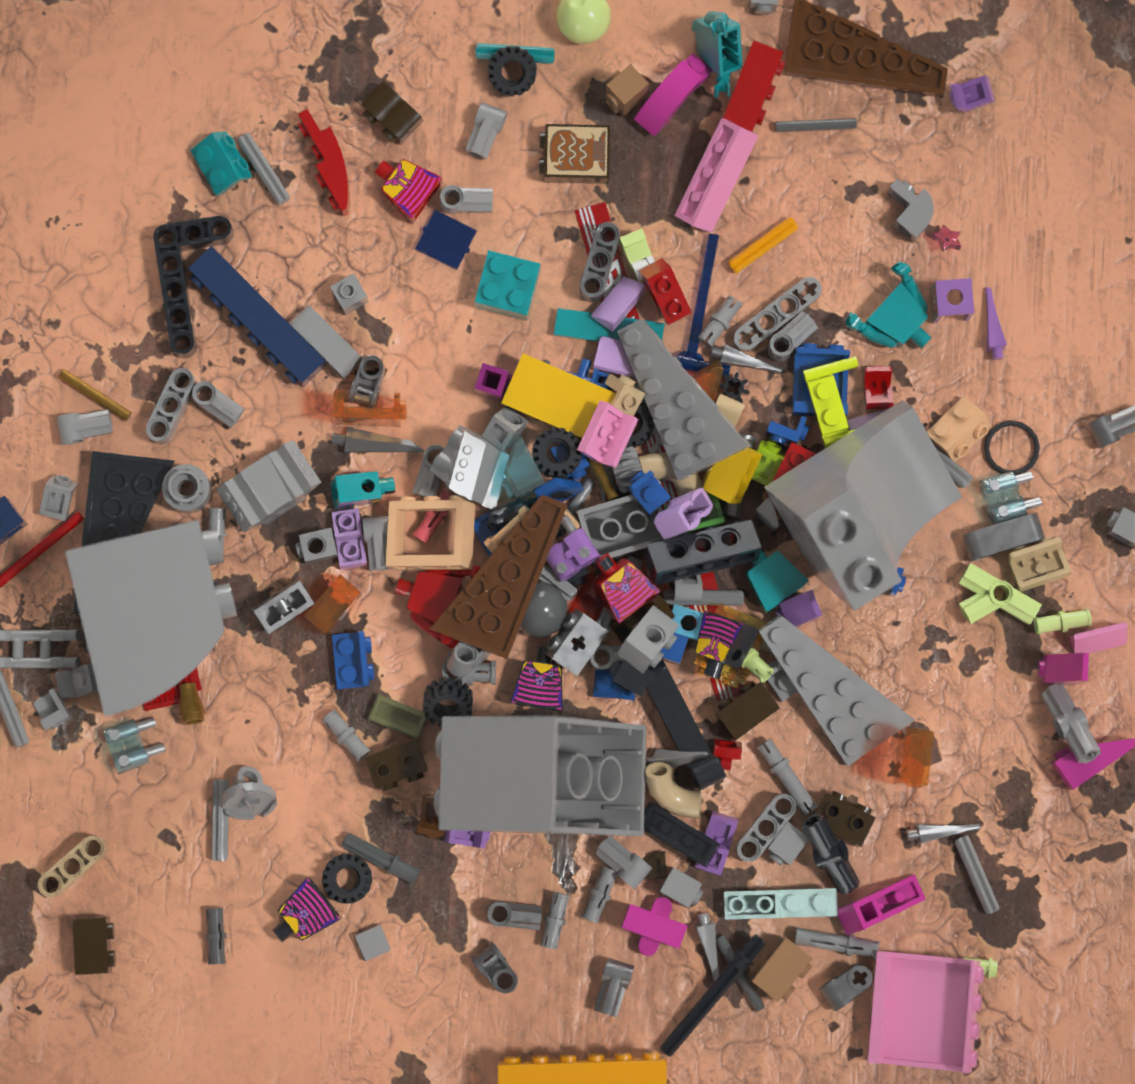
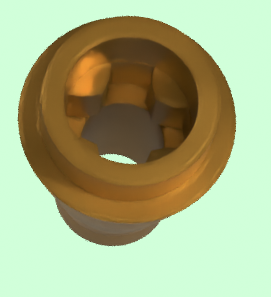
M186 683L180 685L179 718L182 719L183 725H194L204 722L206 711L196 689V684Z

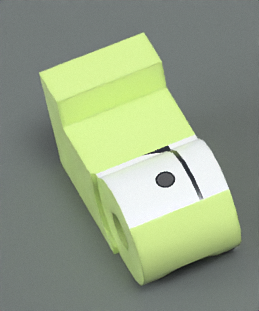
M639 229L620 237L619 244L631 272L633 271L638 282L644 284L638 270L655 261L646 242L643 229Z

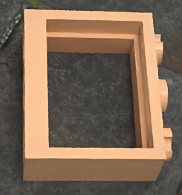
M425 496L424 501H416L414 497H399V501H389L386 567L395 570H472L475 504L466 501L464 496H449V500H441L437 496ZM456 511L454 555H403L405 512Z

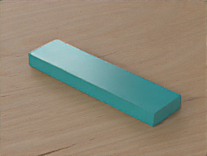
M558 308L554 336L599 342L601 336L621 340L617 331L639 319L624 318L612 332L591 317L593 313ZM646 321L657 336L663 340L665 323Z

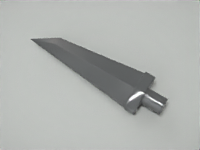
M347 427L346 434H332V444L345 445L344 453L425 452L410 440L354 429V427Z

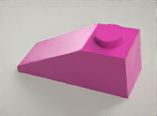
M1089 653L1043 656V661L1038 662L1037 669L1038 677H1042L1041 684L1057 683L1058 685L1075 686L1088 681Z
M1135 738L1098 743L1101 750L1100 755L1086 764L1079 763L1072 750L1066 746L1054 754L1056 760L1051 762V765L1068 789L1074 790L1134 748Z
M914 874L837 909L838 917L846 935H850L867 929L926 900Z

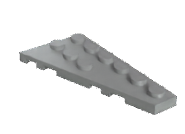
M638 320L617 331L640 389L645 393V401L677 480L688 478L751 447L748 441L743 439L735 430L736 427L731 421L727 420L718 410V406L697 381L684 370L680 361L667 350L663 341L645 320Z
M781 615L759 629L758 633L846 766L851 765L915 721V719Z

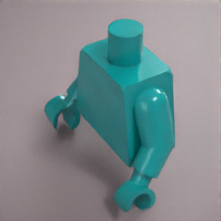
M709 11L704 17L697 18L692 24V30L696 36V50L698 55L717 74L714 97L718 98L719 92H725L727 97H729L731 72L743 68L740 24L730 19L724 12Z
M897 262L891 267V270L901 277V283L866 322L862 323L855 313L850 312L845 320V325L854 331H858L859 334L869 341L888 348L896 346L902 348L910 339L922 349L932 338L921 328L928 318L926 314L928 306L913 276L909 275L912 271L910 266L903 262Z

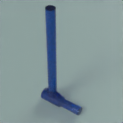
M709 234L687 351L679 353L677 359L686 371L702 373L703 371L718 375L727 374L729 376L731 366L704 361L701 354L697 353L699 347L697 338L701 335L719 240V235Z

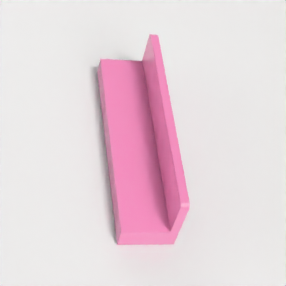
M721 118L674 216L694 227L712 232L756 143L758 135L729 120Z

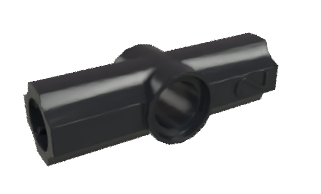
M818 813L803 821L801 827L813 847L815 864L819 869H825L834 887L837 888L838 893L842 895L851 893L852 890L859 886L860 880L849 862V852L845 842L835 837L824 815Z

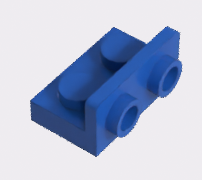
M365 631L332 635L337 690L370 687V680H375L373 664H368L367 653H372L371 637H366Z

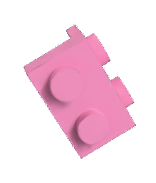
M599 401L577 450L597 463L616 468L638 419L622 413L607 402Z

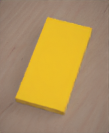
M523 353L501 403L559 429L565 428L566 431H571L575 436L583 438L599 401H604L611 405L616 393Z

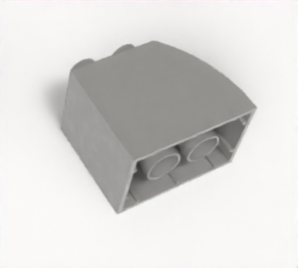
M199 520L65 551L104 716L132 709L156 698L175 686L201 663L218 642L225 630L222 619L237 616L230 584L214 586L210 566L224 563L217 529L201 532Z
M556 716L442 717V731L438 734L435 745L436 754L441 761L440 787L434 795V809L439 817V830L644 836L646 725Z

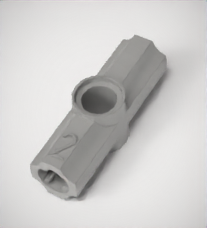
M1056 683L1049 686L1042 692V699L1053 717L1057 734L1062 740L1067 741L1079 763L1086 764L1093 761L1100 755L1101 750L1089 731V724L1084 712L1080 707L1076 708L1063 684L1058 685Z

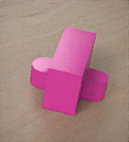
M660 897L653 902L650 911L629 904L621 927L640 934L639 951L645 956H651L656 953L660 942L679 949L688 925L669 919L672 904L667 898Z

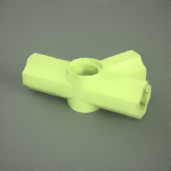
M972 563L968 565L958 583L975 593V595L958 604L969 624L1001 608L1030 625L1042 605L1013 588L1008 582L997 579ZM996 587H1001L1006 591V599L1004 601L995 599L993 591Z

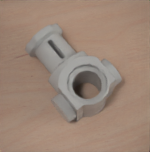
M447 652L446 662L442 668V674L446 681H448L447 662L452 652ZM492 660L491 663H480L468 675L457 679L462 680V685L467 683L469 686H472L473 682H490L491 685H495L496 660ZM476 671H481V672H488V673H475V672H476Z

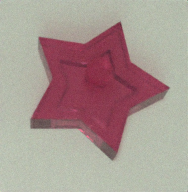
M943 224L940 232L932 234L931 239L940 244L942 252L949 248L960 251L961 244L958 240L960 231H952Z

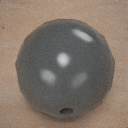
M544 581L537 583L520 626V630L525 634L534 637H548L562 627V623L568 614L567 601L554 585Z

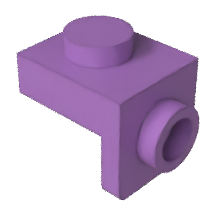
M984 75L962 84L954 83L950 85L952 90L950 93L951 103L959 111L966 113L995 102L988 76Z
M446 830L444 842L485 848L490 838V832Z

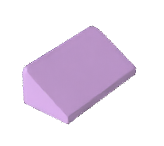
M623 277L591 317L613 332L645 294L646 286L641 282Z
M601 336L593 368L636 378L621 340Z

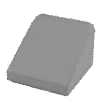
M768 497L756 509L755 515L772 531H775L779 524L773 502Z

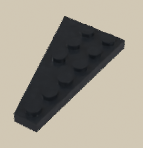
M93 451L81 547L141 534L162 489L163 480L175 461ZM75 594L73 614L80 615L77 598Z

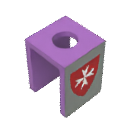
M972 279L939 280L934 282L930 288L933 323H938L942 316L963 315L964 321H969L974 314ZM951 290L960 291L962 302L958 305L950 304L947 300V293Z

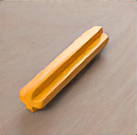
M792 217L787 218L729 260L728 265L735 274L739 273L797 231L798 225Z

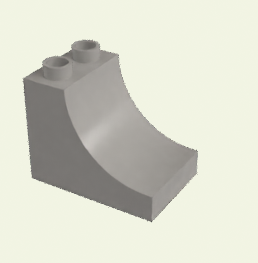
M903 400L764 487L814 576L854 611L902 581L897 572V565L902 551L908 542L933 517L962 498L916 411Z

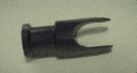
M537 496L525 501L517 500L508 503L501 509L491 512L487 521V527L492 531L504 528L519 514L518 510L523 505L530 509L538 500Z

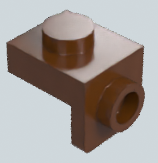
M425 793L422 797L420 823L416 827V832L422 833L426 838L436 839L439 836L442 837L446 830H439V817L434 809V795Z

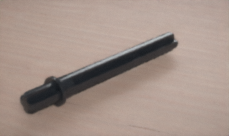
M755 934L741 951L738 949L735 951L737 954L731 960V963L662 1043L660 1050L665 1055L671 1057L741 973L749 965L753 966L752 960L766 944L764 939Z

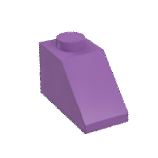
M812 590L779 603V610L775 612L776 617L781 615L796 628L815 621L822 616Z

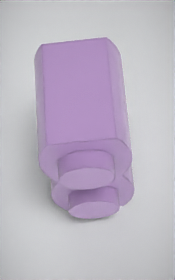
M699 488L672 499L667 509L657 514L654 524L663 539H669L695 529L700 519L711 512L713 503L704 488Z

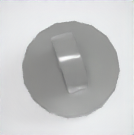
M244 766L235 774L233 786L223 792L221 805L222 809H225V813L232 818L252 820L255 819V815L261 814V817H265L273 812L277 806L275 790L263 784L262 776L255 768ZM243 776L248 777L252 782L246 783Z

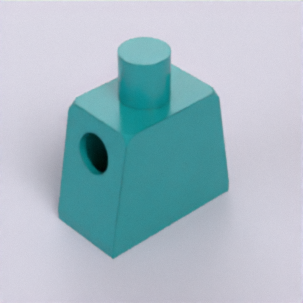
M761 549L759 560L751 562L754 568L745 574L765 614L809 582L779 551L767 557Z

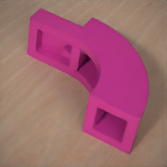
M694 53L685 61L682 60L653 92L634 120L655 137L670 122L686 99L713 72L712 68Z

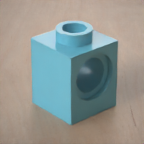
M674 604L672 612L675 617L672 620L680 625L675 633L697 641L703 613ZM686 616H692L697 621V625L692 631H686L681 627V620Z

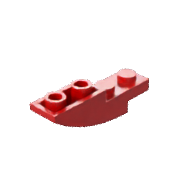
M306 109L298 114L301 122L297 125L304 138L310 136L314 145L310 148L317 160H324L315 165L318 173L314 176L322 189L327 187L332 195L328 200L334 211L340 210L343 216L349 214L350 187L342 151L331 127L320 131L309 110Z

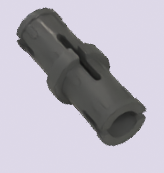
M224 908L206 909L207 934H205V940H208V965L226 964L224 939L227 938V933H224Z

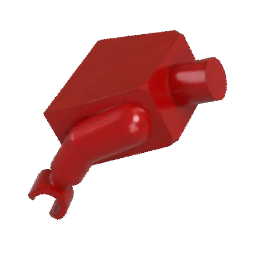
M472 564V570H424V572H418L415 583L399 578L395 593L409 598L406 608L410 611L412 622L449 648H455L459 642L458 640L430 630V628L458 596L463 583L462 578L465 576L473 578L481 567Z

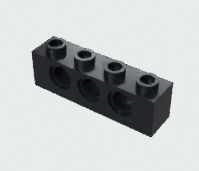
M736 520L718 528L711 526L693 534L682 533L676 538L654 540L647 544L644 558L655 586L758 561L762 547L752 520ZM723 542H730L733 546H727ZM703 548L707 550V552H700L697 549ZM676 554L679 555L681 558L676 559L673 558L671 555Z

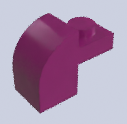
M482 363L474 388L475 392L501 403L513 375H510L508 370Z

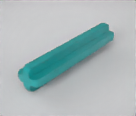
M478 43L475 55L477 59L491 60L499 49H504L506 46L516 47V45ZM520 46L521 49L529 51L528 53L534 57L535 63H554L555 50L553 48Z

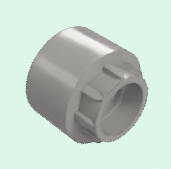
M182 464L172 468L166 474L162 484V492L165 500L175 510L185 514H192L202 510L209 503L212 495V486L209 478L201 469L194 465ZM186 482L193 483V493L188 496L181 495V486Z

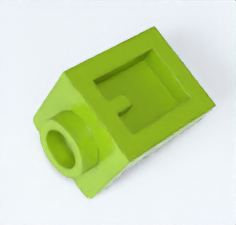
M761 441L757 452L763 455L752 479L767 486L773 481L786 452L775 442Z

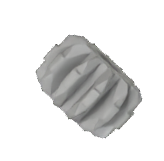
M632 446L625 447L617 467L613 468L618 488L622 493L630 492L629 487L632 485L630 480L642 471L637 451Z

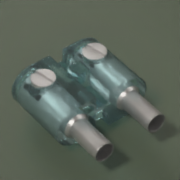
M1010 471L980 480V490L984 501L987 502L988 507L986 508L992 524L996 525L1025 516L1026 510L1042 505L1039 497L1024 501L1022 495H1019L1018 489H1020L1018 484L1033 480L1031 471L1015 475Z
M154 717L135 723L133 718L102 729L118 775L149 764L150 757L166 752L163 743L145 749L139 733L141 731L157 726Z

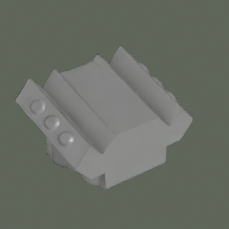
M459 425L457 430L449 437L443 451L435 458L430 471L443 480L448 488L460 496L463 495L469 500H474L484 507L495 511L510 455L506 451H501L481 435Z
M292 440L242 470L216 490L244 533L261 524H269L306 500L307 494L317 487L321 481L295 441Z

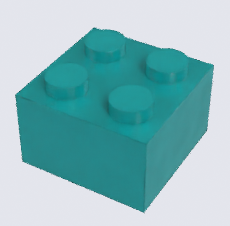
M488 250L474 302L475 308L527 321L541 271V263Z

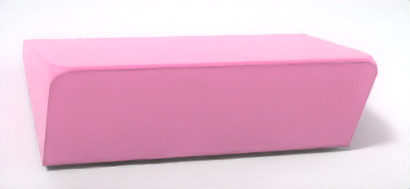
M1119 623L1070 636L1069 640L1073 653H1093L1125 645L1127 643V623Z

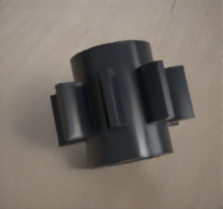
M738 372L731 378L724 374L723 379L725 383H717L716 388L722 390L721 394L743 403L741 395L747 396L750 391L744 389L748 379L741 381L738 378ZM729 384H731L733 387H739L737 395H735L733 392H727Z

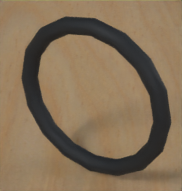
M1013 420L1001 422L994 426L985 438L984 452L986 460L994 470L1003 475L1015 476L1025 473L1034 466L1039 457L1040 445L1038 437L1031 427L1022 422ZM1003 427H1020L1027 431L1033 440V457L1021 469H1003L991 457L989 450L990 441L994 434Z

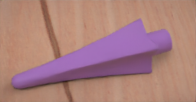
M987 287L985 289L987 304L986 352L992 351L993 360H1001L1004 358L1003 350H1005L1007 342L998 319L992 290L990 287Z

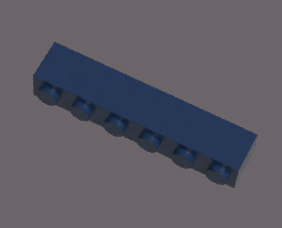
M212 246L188 268L192 274L190 280L200 290L205 287L211 293L208 298L219 309L224 306L230 312L227 317L238 328L243 325L249 331L246 336L257 347L262 344L268 350L265 355L273 364L277 366L281 363L287 369L284 374L294 385L299 382L305 387L327 365L325 359Z

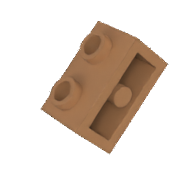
M631 64L622 72L616 70L607 79L608 84L606 85L605 96L607 101L605 103L614 114L619 112L624 117L647 97L649 83Z
M784 937L750 981L775 1001L779 1002L781 998L786 1001L795 989L792 986L798 976L803 979L812 968V965L809 964L812 958L788 938Z

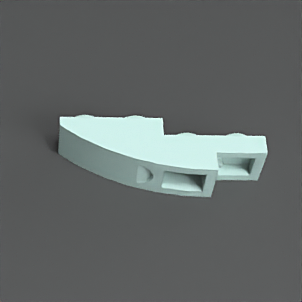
M837 888L724 892L725 919L838 916Z

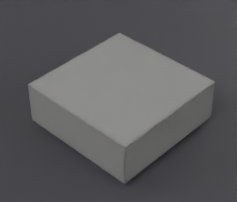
M381 925L355 935L365 961L391 951Z

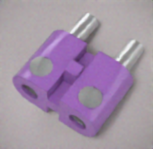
M568 515L562 518L561 523L569 535L562 542L555 545L552 544L546 559L560 582L573 577L580 572L579 570L584 567L586 568L600 557L583 528L577 530Z

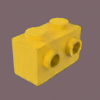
M747 448L714 464L705 474L704 490L729 504H740L763 454Z

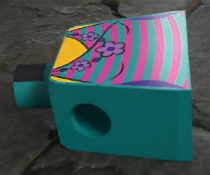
M378 471L338 475L330 483L334 510L376 504L382 499V495L395 493L394 478L379 479ZM362 485L368 486L370 492H365L362 489Z

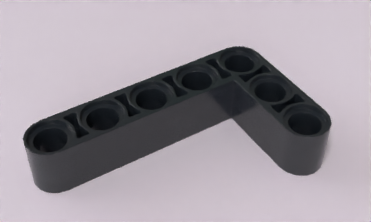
M223 216L164 224L159 226L154 232L153 238L171 349L180 358H190L197 350L183 251L229 243L234 236V230L230 221ZM218 225L228 227L227 232L222 236L214 234V229ZM192 229L201 231L200 237L196 240L187 239V234ZM166 233H171L174 235L173 241L168 245L161 244V237ZM168 260H177L178 266L175 270L167 271L164 269ZM180 286L182 287V293L176 298L170 297V288ZM178 312L186 313V319L181 324L173 323V316ZM180 339H189L190 346L187 350L180 351L177 349V343Z
M663 659L659 661L655 668L650 665L647 669L655 674L646 690L677 750L682 752H707L709 754L705 759L685 764L698 790L701 791L726 778V773L716 755H712Z

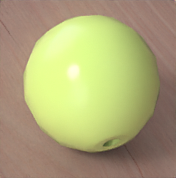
M561 0L557 7V25L561 33L571 42L579 44L592 43L607 32L611 23V9L607 0Z

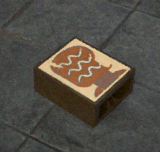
M545 124V132H540V148H545V158H539V175H544V183L609 184L610 125Z

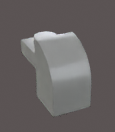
M896 179L889 187L887 193L906 209L897 218L893 226L914 243L932 219L934 211L933 201L925 188L916 196L914 194L915 189L906 181L901 183Z

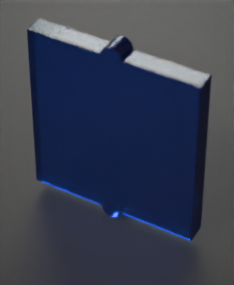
M435 210L427 226L422 228L423 234L415 250L458 270L465 254L470 252L469 247L477 230Z

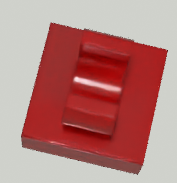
M714 739L713 756L720 757V763L724 770L731 771L732 759L741 760L742 742Z

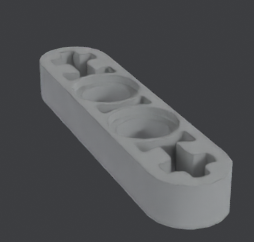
M806 277L738 328L733 337L734 346L742 352H749L756 348L820 297L822 291L820 282L813 277ZM805 284L809 287L814 285L815 295L807 294L801 301L805 304L801 305L798 297L792 293L796 291L797 296L803 293ZM785 299L792 300L796 306L795 311L790 314L784 313L780 308L781 302ZM763 316L772 317L775 324L774 327L770 330L762 329L759 325L760 318ZM754 324L756 331L762 337L758 338L756 333L750 339L751 345L748 346L747 343L741 345L739 343L741 339L740 334L748 335L751 333L753 328L750 325Z

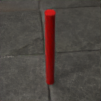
M77 511L0 574V589L85 519L80 512Z

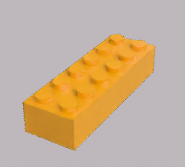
M659 1052L642 1053L643 1058H632L631 1053H615V1058L604 1059V1054H587V1059H576L574 1054L559 1055V1060H548V1055L532 1056V1061H521V1056H505L504 1062L498 1063V1084H667L665 1057H660Z

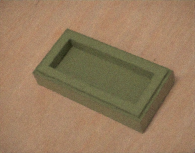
M380 694L377 695L368 720L417 740L420 739L427 721L425 713Z

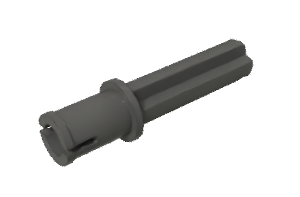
M348 833L342 842L343 848L388 871V875L392 873L413 885L421 870L400 860L399 855L395 857L352 833Z

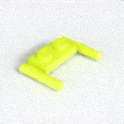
M856 356L803 371L825 449L854 431L848 430L849 426L833 374L858 367Z

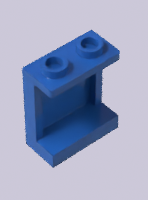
M803 343L801 347H796L794 351L791 416L816 417L803 371L848 359L850 357V350H844L843 345H828V349L817 348V344ZM848 370L833 375L844 413L847 417Z

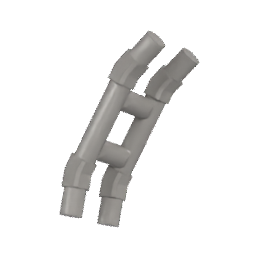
M0 630V641H13L12 658L0 657V669H64L80 667L81 661L79 657H51V641H77L81 638L80 630ZM24 641H40V657L23 658Z

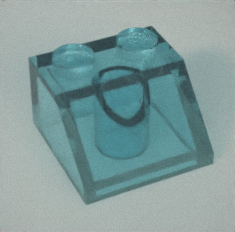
M521 435L515 436L503 473L504 481L501 483L509 500L514 498L515 501H523L535 495L534 490L546 482Z

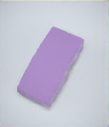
M359 508L332 512L340 569L345 570L368 566Z

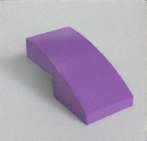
M712 811L705 835L721 845L707 868L697 862L695 864L696 868L721 876L738 824L737 818Z

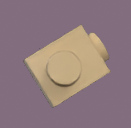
M609 374L605 384L617 391L611 405L624 414L634 416L645 393L634 387L636 381L623 374H621L620 378Z

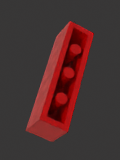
M753 40L724 114V119L751 132L754 131L756 124L762 125L766 110L762 109L765 100L771 101L776 88L775 85H772L775 75L781 76L786 61L781 60L783 51Z

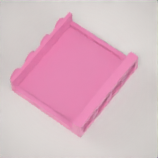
M877 951L868 1063H884L972 1073V1068H976L978 1058L977 1051H974V1039L978 1040L980 1025L976 1023L977 1011L980 1012L982 1006V996L978 995L979 983L982 984L984 979V967L980 966L981 961Z

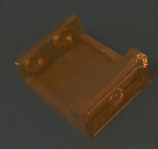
M334 390L332 417L336 425L401 427V420H406L407 404L406 400H402L400 393H394L393 408L348 407V397L345 390Z
M909 727L900 730L893 779L894 785L916 788L928 785L934 731Z

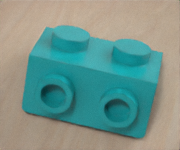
M226 131L211 133L190 149L216 196L223 195L240 181L249 180L252 177L248 163L241 157L235 147L234 139Z

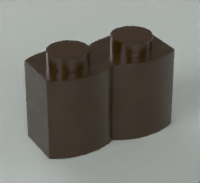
M384 81L361 103L364 110L362 115L372 125L376 122L384 128L381 131L382 134L392 143L397 140L402 144L423 122L422 116Z

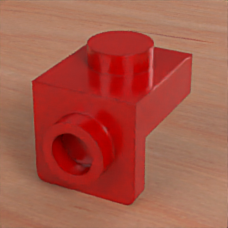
M891 366L865 368L863 387L866 410L889 409L894 405Z

